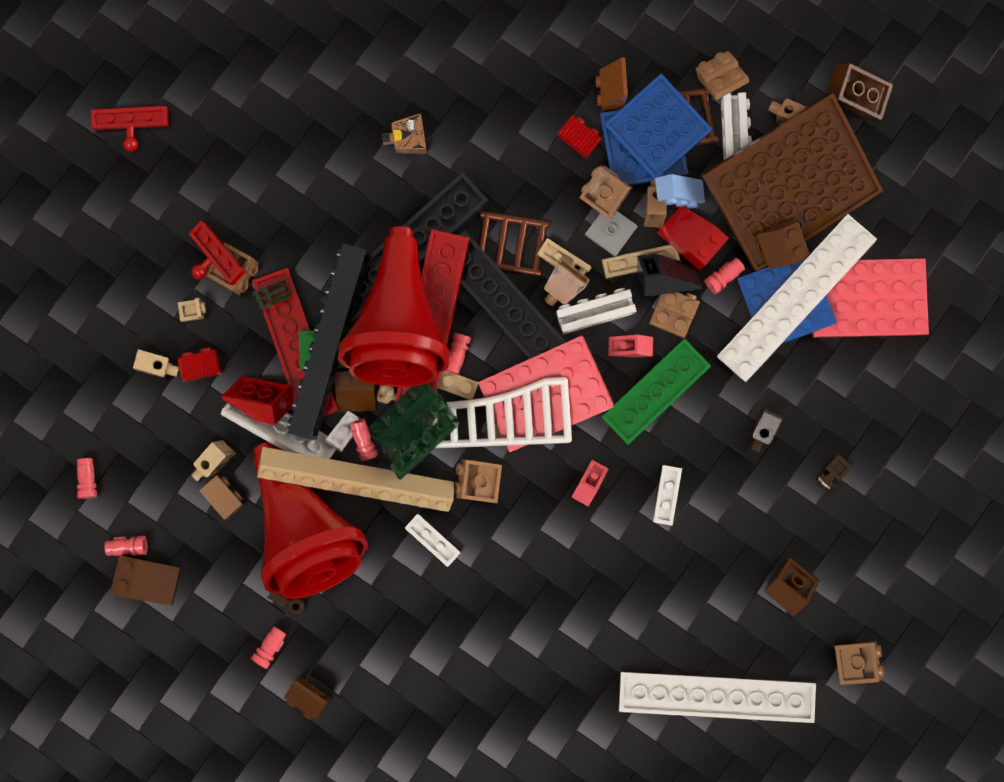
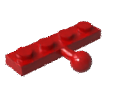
M167 106L91 110V128L93 130L126 129L127 138L123 141V147L129 152H133L138 148V141L134 138V128L169 126Z
M201 220L189 233L207 256L202 264H197L192 268L194 278L203 279L207 275V269L212 263L228 283L233 286L246 273L244 268L206 222Z

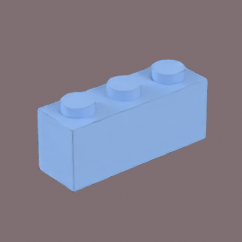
M674 174L655 178L658 201L666 202V205L676 204L677 207L687 206V208H696L698 204L705 203L703 180Z

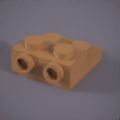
M729 51L725 53L719 52L715 55L714 59L708 62L703 61L695 68L698 80L716 100L749 83L748 76L742 71L738 61Z
M599 166L592 172L590 182L583 186L580 198L610 220L632 187L619 178L620 176L606 166Z
M224 242L225 247L244 268L246 273L233 286L228 283L212 263L207 270L206 276L240 295L241 292L247 290L250 277L257 274L259 262Z
M679 292L661 294L649 325L685 338L700 301H697V297L690 293H686V296Z
M461 460V463H458L456 467V474L459 475L458 482L454 484L456 498L497 503L502 465Z
M876 641L835 646L840 685L880 682L882 680L881 677L885 676L884 666L879 664V657H882L881 646L877 645Z

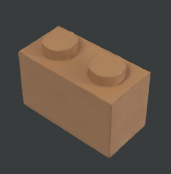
M216 475L199 492L224 520H228L245 505L242 502L244 498L237 490L235 492L232 491L229 487L231 483L224 476L221 478Z

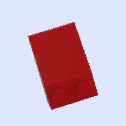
M684 206L679 207L657 232L698 270H701L729 239L714 224Z
M241 376L222 395L224 401L254 420L268 425H276L292 408L294 402L291 385Z

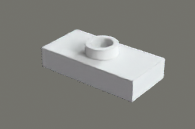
M347 411L325 442L341 453L353 438L350 423L360 418Z

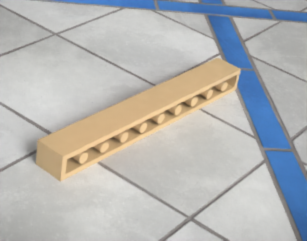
M262 447L259 459L258 478L449 512L454 500V482L266 447Z

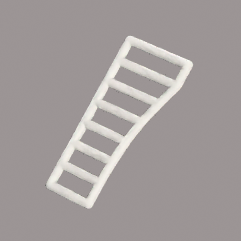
M566 377L543 378L513 391L487 398L434 403L431 414L433 447L457 448L570 443L572 441L568 379ZM550 385L561 386L564 435H552ZM541 388L545 436L534 437L530 392ZM523 395L526 437H515L512 398ZM504 401L507 438H496L493 404ZM486 405L488 438L477 439L475 407ZM467 408L469 439L458 440L456 409ZM438 410H449L451 440H440Z

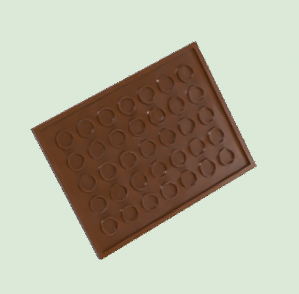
M831 92L702 174L755 272L767 266L756 233L790 218L798 221L804 240L807 241L883 192L834 93Z

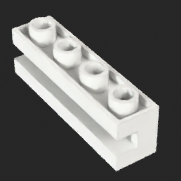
M729 93L721 97L724 160L752 143L751 136H748L751 120L750 117H747L750 101L749 98L746 99V93H738V95L733 96Z
M625 288L615 290L614 294L609 296L606 293L595 296V300L591 301L583 299L577 301V305L570 306V304L560 306L559 310L556 311V316L562 335L635 314L636 308L632 301L630 289L625 291Z

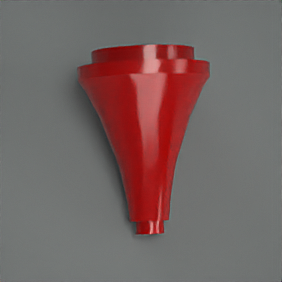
M398 226L391 228L390 236L385 239L375 282L359 317L339 344L338 360L343 366L350 369V374L353 377L367 383L391 387L418 386L433 381L436 378V374L448 368L450 351L443 342L433 320L422 285L417 240L413 238V230L408 227Z
M270 442L258 445L254 449L256 458L253 461L256 473L258 472L262 447L282 449L277 448V446ZM258 478L263 501L265 534L263 566L260 578L266 591L273 594H281L287 599L308 597L341 583L360 567L362 563L361 557L368 548L367 540L360 529L349 524L335 513L310 487Z

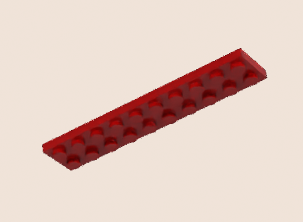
M431 229L421 279L433 320L443 342L447 346L470 238ZM441 373L436 374V378L427 384L398 387L391 418L430 426L432 408L435 403Z

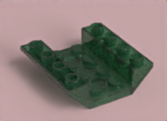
M427 383L412 386L368 429L374 441L383 446L393 461L390 467L397 478L401 480L454 431L460 422L443 397Z

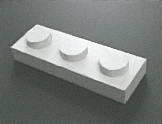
M662 465L653 517L654 523L673 525L682 468Z
M419 514L405 527L409 533L447 567L461 553Z

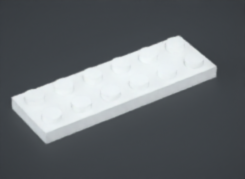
M229 403L222 409L221 415L284 451L331 459L336 452L335 448L325 442L328 436L320 431L317 440L289 434L287 422L293 416L288 413L276 425H268L254 420Z

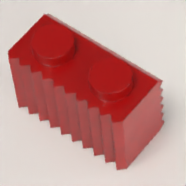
M572 115L558 131L557 136L585 159H588L601 143L600 133L594 128L590 130L585 125L586 122L579 116L575 118Z
M205 348L200 350L201 353L193 354V352L182 354L181 358H177L182 381L189 382L222 374L218 352L212 350V348Z

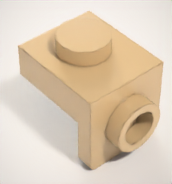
M200 298L178 302L181 322L204 319L206 305Z

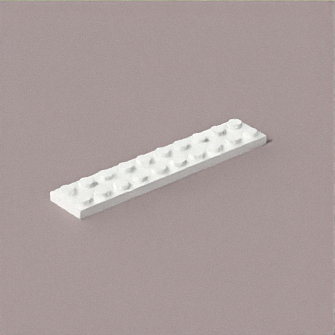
M847 214L717 357L746 383L877 241V238Z
M621 672L619 712L814 723L816 683Z

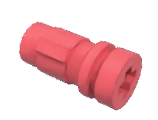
M737 258L727 262L719 268L718 272L712 273V276L710 275L705 279L707 287L714 294L719 293L726 287L728 282H731L745 270L744 265Z
M453 333V342H450L449 366L446 371L459 374L464 362L465 352L469 349L467 345L470 344L471 337Z
M365 419L351 422L350 426L355 443L357 444L356 450L359 452L360 461L376 457L378 452L374 448L375 443L371 440Z
M78 459L77 478L79 485H77V489L79 491L77 492L78 499L96 498L97 490L95 488H97V484L94 483L93 459Z
M134 536L130 539H127V537H116L113 540L105 541V553L107 556L147 554L148 545L145 536H137V538Z
M273 626L262 642L261 647L256 649L257 653L253 654L251 660L267 669L270 665L269 661L274 659L273 655L279 651L287 634Z

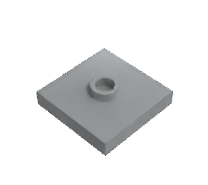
M618 211L610 220L600 213L585 233V236L616 257L638 226Z

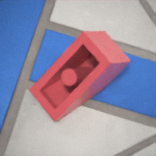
M643 335L609 337L608 356H653V337Z
M591 460L572 498L589 506L608 468Z

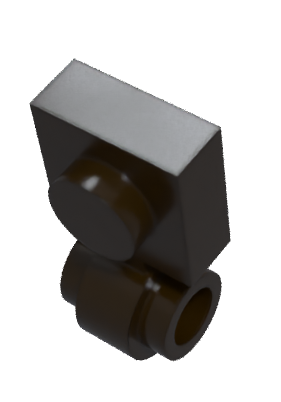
M837 454L824 468L828 474L821 473L816 478V485L820 489L828 491L834 485L833 478L837 482L841 481L852 467Z
M270 593L267 597L279 605L288 608L293 614H300L305 609V603L301 599H293L291 601L284 598L281 594ZM295 603L300 605L299 610L294 608Z

